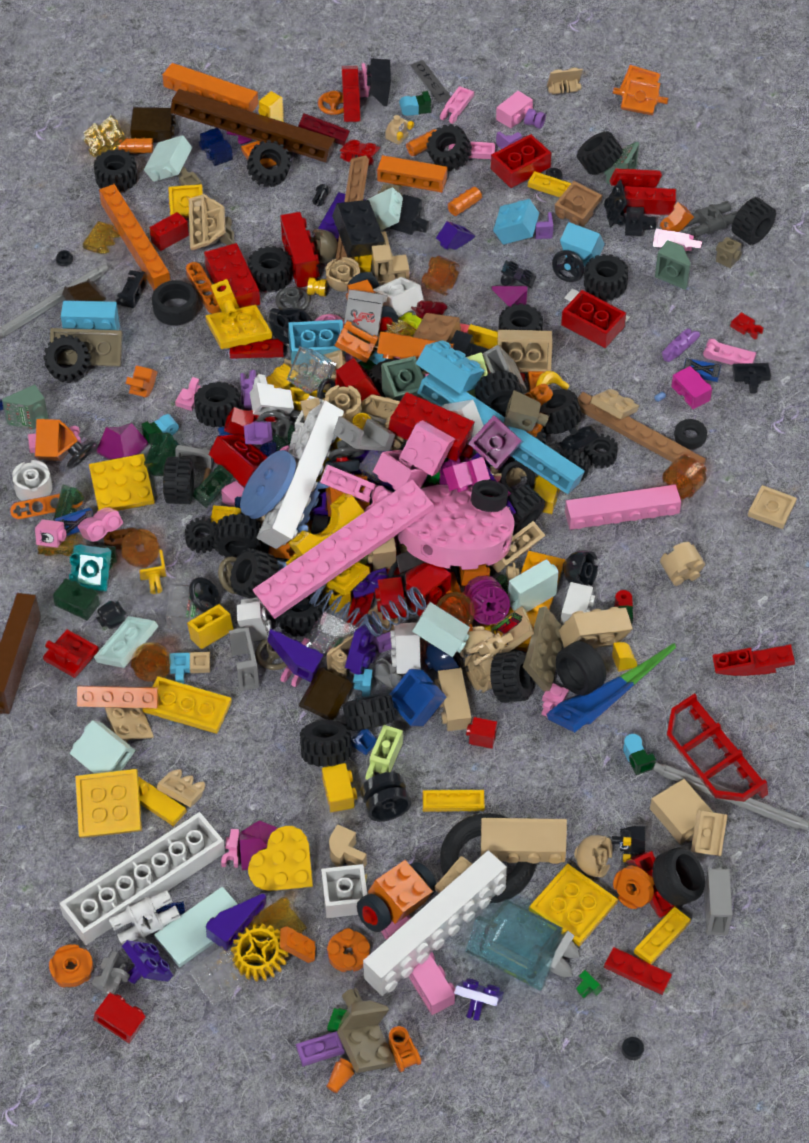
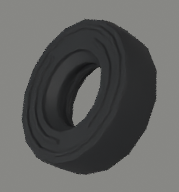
M685 419L676 425L674 438L678 444L687 449H697L705 443L707 430L700 421ZM686 430H693L697 433V437L688 438L684 435V432Z

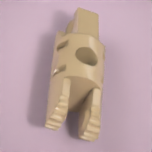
M510 632L502 636L497 633L469 648V653H475L479 650L481 654L480 657L474 660L475 665L506 649L505 644L512 641L513 637Z

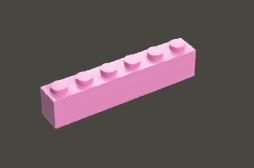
M676 485L566 500L565 514L570 530L582 529L584 527L601 526L611 523L617 524L625 521H637L639 519L679 514L681 500Z
M408 915L396 924L391 920L390 925L381 931L384 938L387 940L409 921L411 917ZM433 952L429 954L428 959L423 964L415 966L413 972L408 976L431 1015L455 1004L456 995L454 994L455 988L451 982L448 983L445 979L446 975L443 968L435 963Z

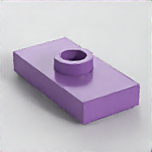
M337 1031L296 1044L302 1067L344 1054V1048Z

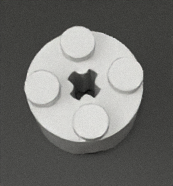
M31 460V463L26 464L23 462L13 470L12 477L15 493L21 501L51 494L53 489L51 476L47 465L37 460ZM39 501L33 503V505L41 504Z

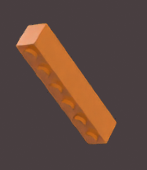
M171 63L162 74L164 87L174 91L181 89L253 112L259 104L257 91L175 63Z

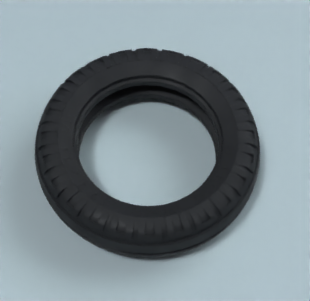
M492 813L476 814L463 819L453 826L441 846L440 865L443 875L459 859L458 856L462 847L469 840L481 836L482 818L508 817ZM517 862L514 870L506 876L505 890L500 895H495L490 903L503 902L519 894L530 882L536 863Z

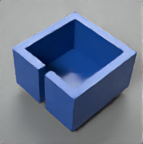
M409 669L390 693L394 708L410 726H424L447 698L437 685H432L433 681L423 670Z

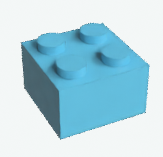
M530 199L503 205L499 209L493 231L503 245L531 238L534 234L539 212Z

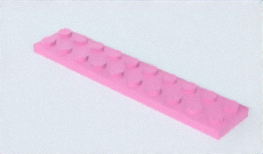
M411 480L252 590L275 619L435 508L434 504L416 483Z

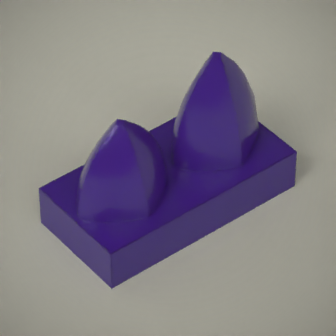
M383 568L371 572L352 589L354 599L375 593V588H378V579L388 578L386 569Z

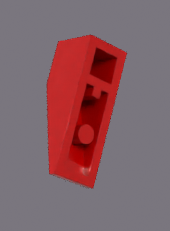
M652 851L643 852L626 862L628 866L639 867L652 876L655 856ZM654 884L653 898L649 903L657 916L661 918L667 915L674 907L677 909L678 907L664 900Z

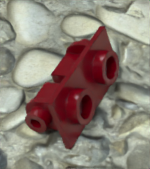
M421 300L417 303V307L411 306V309L416 313L417 317L423 319L426 313L443 315L447 310V305L444 302L433 303L432 301Z

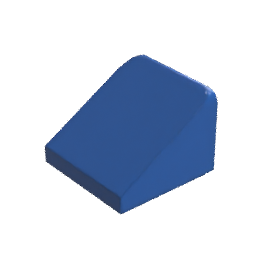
M368 729L359 730L351 738V746L367 755L375 746L377 738Z

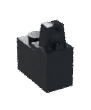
M403 194L399 222L390 226V229L413 235L414 231L426 233L429 229V221L421 218L424 212L422 199Z

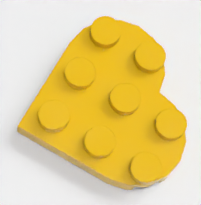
M283 826L271 833L267 849L254 854L249 862L248 874L252 883L266 891L313 887L309 843L301 829L294 826Z

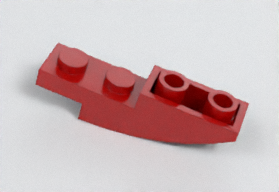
M791 644L753 652L751 648L712 655L715 673L722 675H764L776 673V668L795 665Z

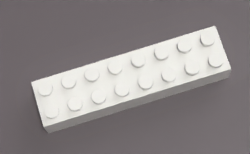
M326 400L309 411L291 454L296 461L293 480L279 503L266 514L258 533L257 539L275 549L285 545L297 535L298 530L296 528L303 520V511L311 501L309 496L316 488V479L324 469L322 464L329 456V447L337 437L333 432L338 417L342 416L344 411Z
M199 812L60 902L62 915L84 944L87 945L113 928L109 921L110 917L122 913L126 910L127 906H132L145 900V897L152 898L165 890L169 891L225 854L224 840Z
M488 850L363 960L364 979L382 996L386 992H392L402 978L410 976L415 966L423 964L434 949H440L449 936H454L460 930L462 924L470 922L480 908H486L495 895L498 896L505 890L507 867Z

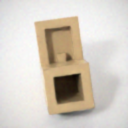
M338 824L329 839V851L332 862L337 867H342L345 862L348 866L363 864L365 868L367 865V854L353 848L356 844V832Z

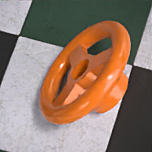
M330 91L319 97L318 107L322 112L329 115L344 113L343 107L336 110V107L343 103L342 92ZM323 101L331 106V110L323 106Z

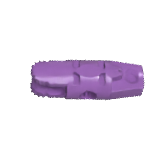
M686 328L662 352L664 361L670 362L680 356L700 337V333L698 331H692L691 333V329Z
M256 370L249 371L250 379H247L244 373L240 374L241 403L244 404L247 411L252 410L250 391L253 389Z

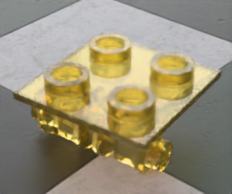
M286 897L284 899L280 898L257 916L255 915L250 924L251 926L256 924L257 928H260V925L263 923L266 928L269 925L273 926L274 930H280L288 926L299 933L307 929L306 925L290 908V902Z

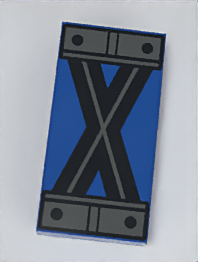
M685 359L683 369L691 366L700 374L702 379L718 382L721 369L720 364Z
M86 508L56 518L55 521L64 522V530H66V536L80 532L78 525L84 519L93 517L92 509Z

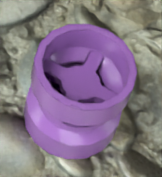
M529 108L524 123L541 129L545 122L546 113H537Z

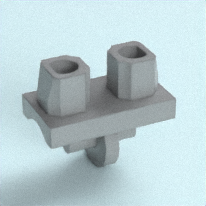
M112 952L109 958L103 959L101 963L103 973L101 976H95L92 984L106 995L109 992L115 994L120 982H127L130 977L126 972L129 963L123 960L118 952Z

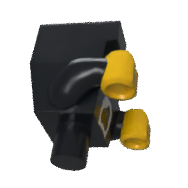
M645 826L620 829V836H612V844H620V851L624 853L623 862L631 859V854L633 853L641 854L645 852Z

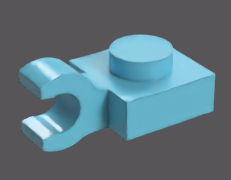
M170 653V674H175L176 682L185 684L184 673H190V653Z

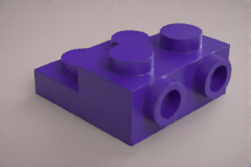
M366 624L355 630L345 668L350 669V672L358 675L362 674L363 670L368 669V666L375 662L377 656L375 652L376 646L370 644L374 635L368 630Z

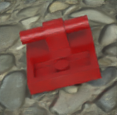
M66 629L55 643L50 640L46 642L45 647L49 650L43 655V660L76 678L98 653L99 648Z

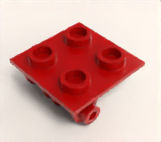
M350 140L340 149V159L351 162V159L357 158V155L358 157L367 156L369 159L368 166L374 164L372 157L381 147L376 146L374 143L364 144L360 143L359 140Z

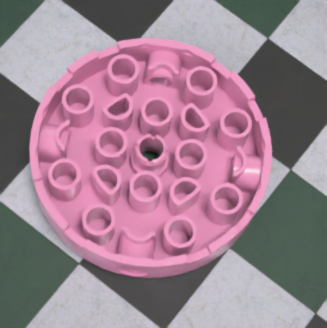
M448 485L428 486L421 488V490L434 504L435 508L398 533L397 537L399 542L407 547V551L424 562L444 568H450V565L461 566L462 570L477 569L478 565H492L507 555L512 542L514 517L507 506L498 512H485L475 508L470 501L473 486H468V490L459 493L457 489L449 491Z

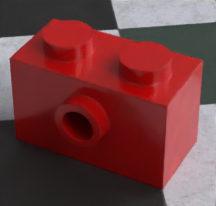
M178 212L149 227L151 242L160 251L189 236L188 222Z
M401 577L378 579V588H375V597L380 599L377 601L378 612H382L380 606H383L387 610L390 619L398 618V616L390 607L389 600L395 604L399 615L402 618L406 617V610L398 600V595H400L405 601Z
M109 992L95 1011L93 1020L130 1044L145 1023L146 1016L140 1008L127 1004L122 996Z

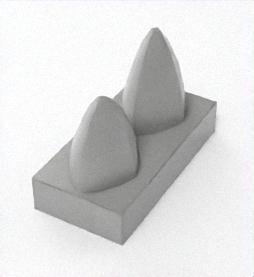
M177 445L176 457H191L196 468H210L211 470L213 468V458L208 455L211 450L210 446L199 449L193 448L191 445Z
M381 658L371 669L372 676L391 691L404 677V674H397L396 668L392 667L384 658Z
M566 931L558 937L540 967L542 972L545 974L553 972L562 977L573 976L568 963L562 956L579 958L578 949L572 941L575 935Z

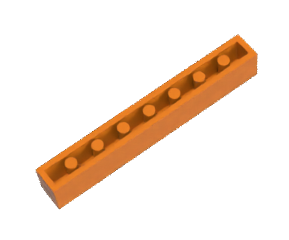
M115 184L99 189L102 207L138 266L145 272L146 279L152 289L155 290L160 284L170 281L168 269Z

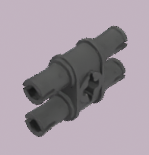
M729 201L717 205L710 204L708 207L697 209L692 213L694 218L685 227L695 223L700 224L690 229L691 235L694 238L706 233L712 234L717 230H724L728 225L732 224L737 211L722 215V213L731 211Z

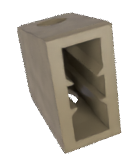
M513 390L507 404L503 423L506 426L532 431L535 423L546 426L549 416L539 412L540 402Z

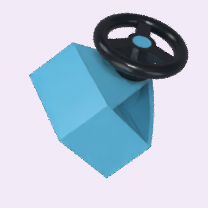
M568 222L560 239L563 250L557 252L552 259L554 273L563 281H578L583 276L584 266L589 262V259L595 258L597 255L600 256L605 245L601 235ZM565 255L564 263L557 265L558 259ZM560 270L568 271L574 277H567Z

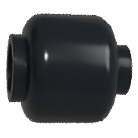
M111 600L97 610L99 616L96 619L102 627L107 626L109 629H113L125 620L124 615L126 612L118 601L115 603Z

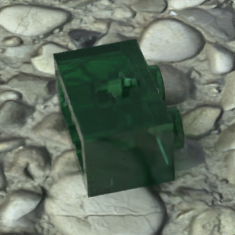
M66 578L53 594L56 607L86 621L89 620L100 605L98 593L94 589H88L81 586L78 582Z

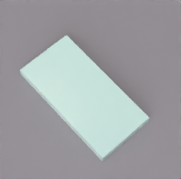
M221 887L182 914L180 919L172 921L163 930L155 933L154 938L180 968L214 944V942L206 937L207 922L212 917L215 918L219 912L237 905V903Z

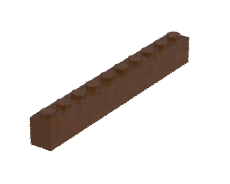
M178 89L172 99L171 113L260 142L264 141L266 143L267 140H271V143H274L276 141L278 142L277 145L280 146L282 144L284 146L283 149L327 163L333 152L335 138L181 89Z

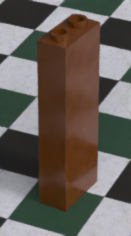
M16 594L0 642V714H10L41 619L36 595Z

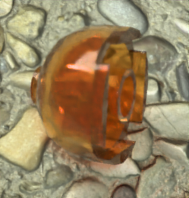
M449 592L442 596L436 605L467 626L474 619V603L464 593Z
M151 641L145 642L136 648L132 655L131 668H133L138 678L154 682L157 676L165 678L169 673L171 657L169 651L162 644Z

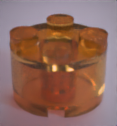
M440 255L436 258L431 257L428 263L430 267L427 273L423 275L422 283L425 284L426 288L446 296L449 294L446 291L448 289L452 290L459 274L456 268H460V265Z
M683 454L664 471L662 479L668 486L676 485L680 499L691 498L705 484V472L707 469L704 464L699 463L687 454Z

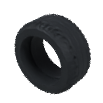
M172 280L162 283L152 294L153 313L160 322L167 325L177 326L186 324L195 318L198 312V294L194 287L187 282ZM171 299L187 301V303L179 307L163 305Z
M577 641L558 652L556 656V670L562 683L571 692L585 696L604 684L606 680L605 664L600 654L591 645Z
M677 847L661 853L654 860L652 868L653 881L657 891L664 900L674 906H682L701 897L705 888V875L699 860L693 853L685 848Z

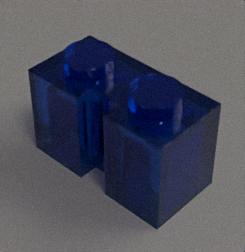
M219 128L200 133V149L205 151L207 159L212 161L214 166L233 160L232 147L227 140H224Z

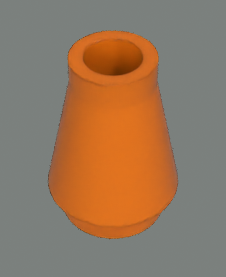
M340 1058L339 1062H335L326 1087L334 1093H338L341 1087L355 1074L352 1064L343 1058Z

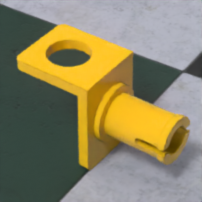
M225 279L211 285L221 311L226 312L228 319L236 318L238 315L236 309L239 306L228 280ZM220 286H226L224 291H217Z
M162 549L159 550L162 566L139 570L140 579L149 580L151 594H156L155 587H157L158 594L162 592L160 577H166Z

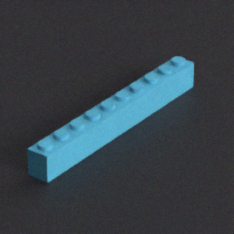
M431 374L422 379L417 393L429 402L442 407L444 404L474 400L483 425L493 415L504 422L505 417L469 393L464 392L460 394ZM507 426L523 441L511 457L566 494H569L579 485L585 472L583 469L526 431Z

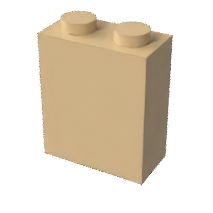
M685 779L653 797L650 804V810L679 844L693 840L697 810L713 812Z

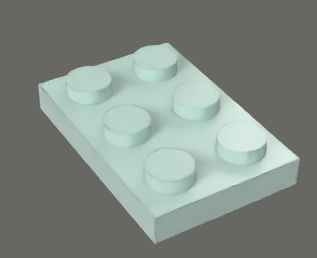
M128 616L94 656L97 663L124 668L153 635V632L158 628L157 623L153 620Z

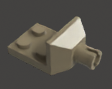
M357 988L347 990L343 993L342 998L348 1010L343 1015L337 1033L355 1072L360 1073L393 1067L396 1061L378 1025L389 1011L388 1007L371 1000L363 1001Z

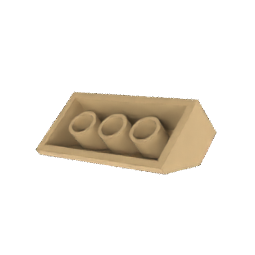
M482 818L481 856L489 850L500 861H507L509 863L529 862L534 864L550 862L558 864L565 862L567 819Z

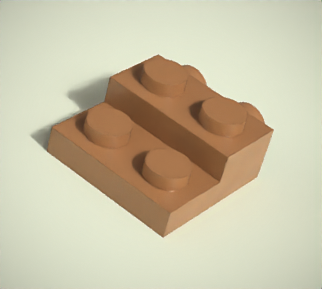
M573 181L555 203V213L560 219L567 218L571 223L584 227L593 216V210L602 200V195Z

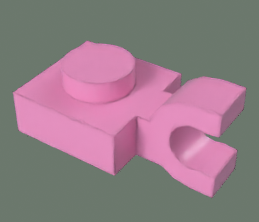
M192 377L188 390L183 388L175 401L176 406L193 411L195 407L194 394L201 388L198 385L199 379Z
M552 683L550 691H545L542 697L544 702L542 715L547 717L546 714L560 702L565 701L569 690Z
M231 829L230 837H226L225 849H229V852L222 856V867H226V863L229 860L234 861V868L239 866V829Z

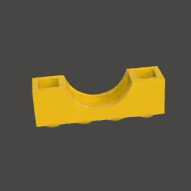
M343 493L330 505L331 520L322 532L311 534L301 531L288 543L298 557L364 513L352 495Z

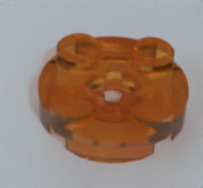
M138 529V531L127 533L121 545L122 557L130 565L146 568L155 562L160 550L156 536L145 529ZM144 545L143 549L145 551L138 552L137 548H135V546Z

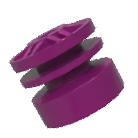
M485 575L475 577L464 588V603L474 619L479 623L485 625L497 624L508 614L510 608L509 597L499 582L493 577Z

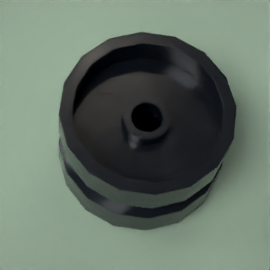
M385 772L375 775L364 782L360 788V794L363 802L366 804L368 817L373 821L383 822L396 819L406 813L411 807L409 793L406 791L404 779L399 773Z

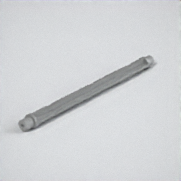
M106 264L100 267L97 266L66 287L85 282L88 278L95 281L109 269ZM64 288L1 326L0 338H4L65 299L62 295Z
M655 763L653 771L660 773L661 776L677 782L685 779L692 788L712 795L699 777L666 764ZM711 782L716 790L735 792ZM749 798L745 802L722 799L773 820L780 821L798 830L799 828L805 831L809 829V822L803 820L802 817L782 811L753 798Z

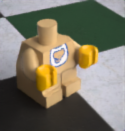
M395 115L385 131L386 139L400 145L408 137L406 128L411 130L414 127V122H408L400 118L399 115Z

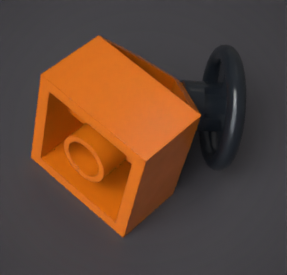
M36 419L35 457L38 460L62 461L70 453L72 458L67 463V467L72 469L80 464L96 447L95 442H90L82 447V444L77 440L73 432L60 420Z

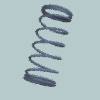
M326 584L317 589V591L309 601V604L311 603L312 605L314 603V607H316L329 595L322 609V613L327 612L337 602L332 612L331 619L336 618L346 608L340 620V625H343L345 622H347L350 619V617L355 613L348 628L349 632L352 631L361 621L362 623L359 627L365 624L363 616L356 623V625L351 628L352 623L359 612V608L355 609L354 612L342 623V620L351 602H348L333 617L334 612L342 599V596H339L324 611L333 593V589L330 590L318 604H316L317 599L324 590Z
M415 587L410 588V591L407 590L408 597L416 606L415 613L408 610L404 599L398 595L399 602L407 611V618H402L395 604L389 600L390 607L398 616V623L396 624L391 621L387 610L380 606L383 615L390 623L388 629L382 626L376 612L372 611V615L366 614L364 621L371 634L379 637L382 635L383 629L387 631L391 629V623L399 625L400 618L408 620L409 613L416 615L418 608L421 610L426 609V602L420 591ZM413 590H414V591L417 593V595L419 596V598H420V600H421V602H422V604H423V607H422V606L420 605V603L417 601V599H416V597H415V595H414V593H413ZM368 618L374 623L377 633L370 626Z

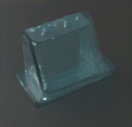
M506 899L489 920L481 915L475 919L465 952L541 991L545 986L555 956L551 951L558 941L563 928Z

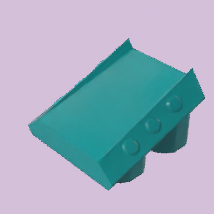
M82 544L75 545L73 554L70 556V564L72 566L71 573L69 574V586L107 591L111 550L109 548L85 546Z

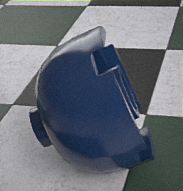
M428 644L426 648L427 658L424 660L429 670L433 668L438 673L441 670L460 668L456 656L451 657L433 644Z

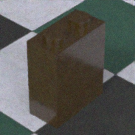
M133 107L130 128L131 138H153V143L172 139V136H175V126L173 125H176V115L171 113V108Z

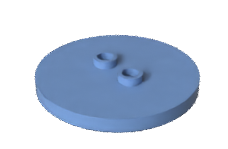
M285 450L277 451L258 466L242 493L240 509L244 515L250 516L251 519L260 518L279 503L288 490L295 474L296 461L293 455Z

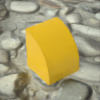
M625 642L613 643L612 658L618 672L637 667V661L630 645Z

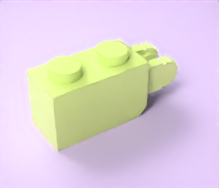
M383 725L370 756V766L366 773L367 780L373 777L374 772L380 774L391 772L403 744V730Z

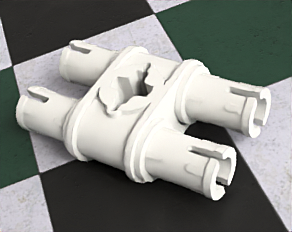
M168 890L152 898L145 897V900L132 906H127L125 911L109 918L114 931L131 922L135 923L130 929L117 934L122 945L127 940L145 939L146 936L158 930H163L164 926L181 918L176 906L160 914L155 913L157 909L173 902Z

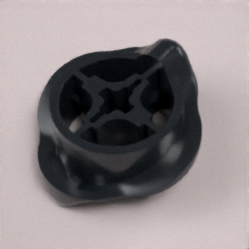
M273 308L269 313V323L273 335L279 341L289 344L288 328L290 322L312 321L311 317L304 310L298 308L282 310Z

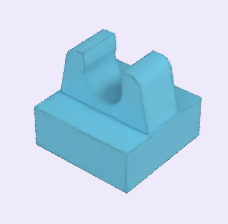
M365 669L364 674H354L353 689L362 691V696L365 697L370 696L372 670Z

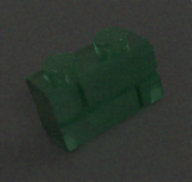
M156 433L144 465L147 469H150L149 471L153 476H163L167 458L176 457V447L180 444L174 440L170 433Z
M219 464L196 488L192 496L207 508L221 493V490L231 482L234 476Z

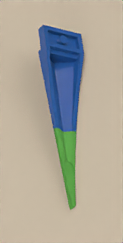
M675 643L630 671L603 684L592 693L585 696L578 695L560 702L546 714L548 720L574 733L582 726L591 724L676 648Z

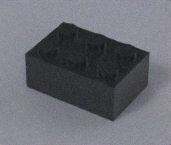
M369 200L336 204L332 217L347 258L372 255V246L384 244V238Z

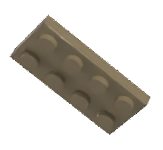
M50 328L51 343L54 342L53 338H61L60 335H65V337L72 335L74 338L76 336L80 341H83L91 355V366L121 367L122 330ZM66 350L58 357V365H74L77 361V353L73 350Z
M546 606L539 608L533 629L534 634L531 636L523 668L543 692L550 691L556 671V656L562 650L563 644L559 632L562 626Z

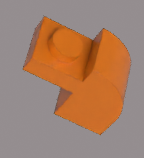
M136 365L133 378L127 377L125 384L130 386L129 393L148 397L154 387L157 371Z

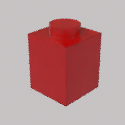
M473 717L472 724H468L466 736H469V744L493 749L497 733V721Z

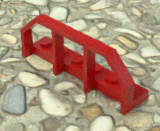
M695 693L671 708L667 738L715 798L745 802L757 793L761 798L768 795L767 781L761 779L743 757L741 749L738 750L721 730L719 722L716 723L699 703ZM690 706L689 714L695 721L698 719L701 723L700 726L703 733L681 746L673 736L675 719L678 713ZM709 737H712L716 748L724 751L725 759L703 773L687 752ZM730 764H734L737 767L738 775L749 782L748 786L750 789L744 793L716 790L708 779Z

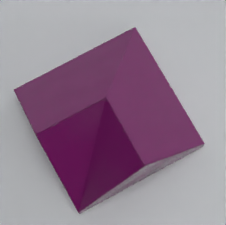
M491 286V290L507 306L512 307V304L519 305V303L527 304V286Z
M129 423L120 427H106L96 451L109 460L139 455L148 446V442L136 427Z
M259 820L240 832L242 871L248 870L249 862L254 854L267 849L268 839L277 827Z

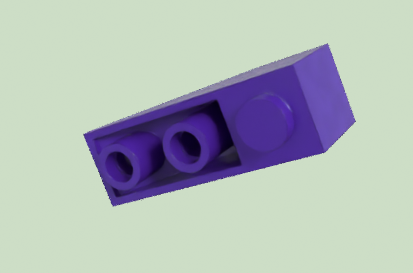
M270 629L268 643L293 674L311 682L322 664L323 654L316 649L303 645L298 640L286 637L279 631Z

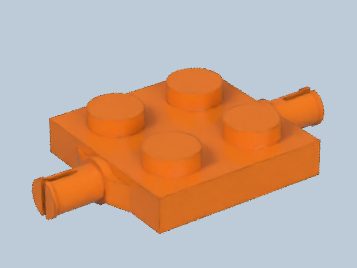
M628 77L624 89L614 87L613 94L622 96V110L652 116L657 103L667 105L669 99L659 96L660 83Z

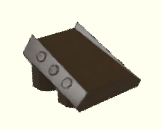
M89 278L87 281L68 288L65 286L62 293L65 301L102 302L106 300V296Z
M322 667L318 669L298 705L326 720H334L338 716L342 704L348 702L349 691L353 685L348 679L333 674Z

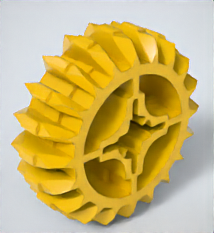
M263 923L260 925V928L253 924L252 930L245 927L246 933L244 935L238 932L240 940H233L235 947L231 948L233 954L231 960L235 962L233 966L235 969H239L238 972L241 976L245 975L248 980L253 977L257 982L260 976H262L263 980L266 981L269 974L271 977H275V970L281 972L280 965H286L287 962L284 958L288 957L289 954L280 948V930H274L271 925L266 928ZM258 939H268L263 942L257 941ZM251 944L250 949L245 952L246 948ZM256 947H258L259 950H262V955L264 958H262L260 954L258 955ZM273 950H275L274 956H273L272 959L269 961V960H268V959H269V956H270L272 953H274ZM255 963H261V964H262V965H260V966H252V965L255 964Z

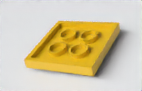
M256 305L236 309L238 315L234 319H228L225 311L205 315L206 323L220 349H229L234 346L272 339V332Z
M144 454L89 464L98 511L107 507L120 511L155 504Z
M137 769L75 776L80 838L142 831Z
M567 863L529 906V911L559 933L571 932L575 935L572 941L580 947L618 903V898Z

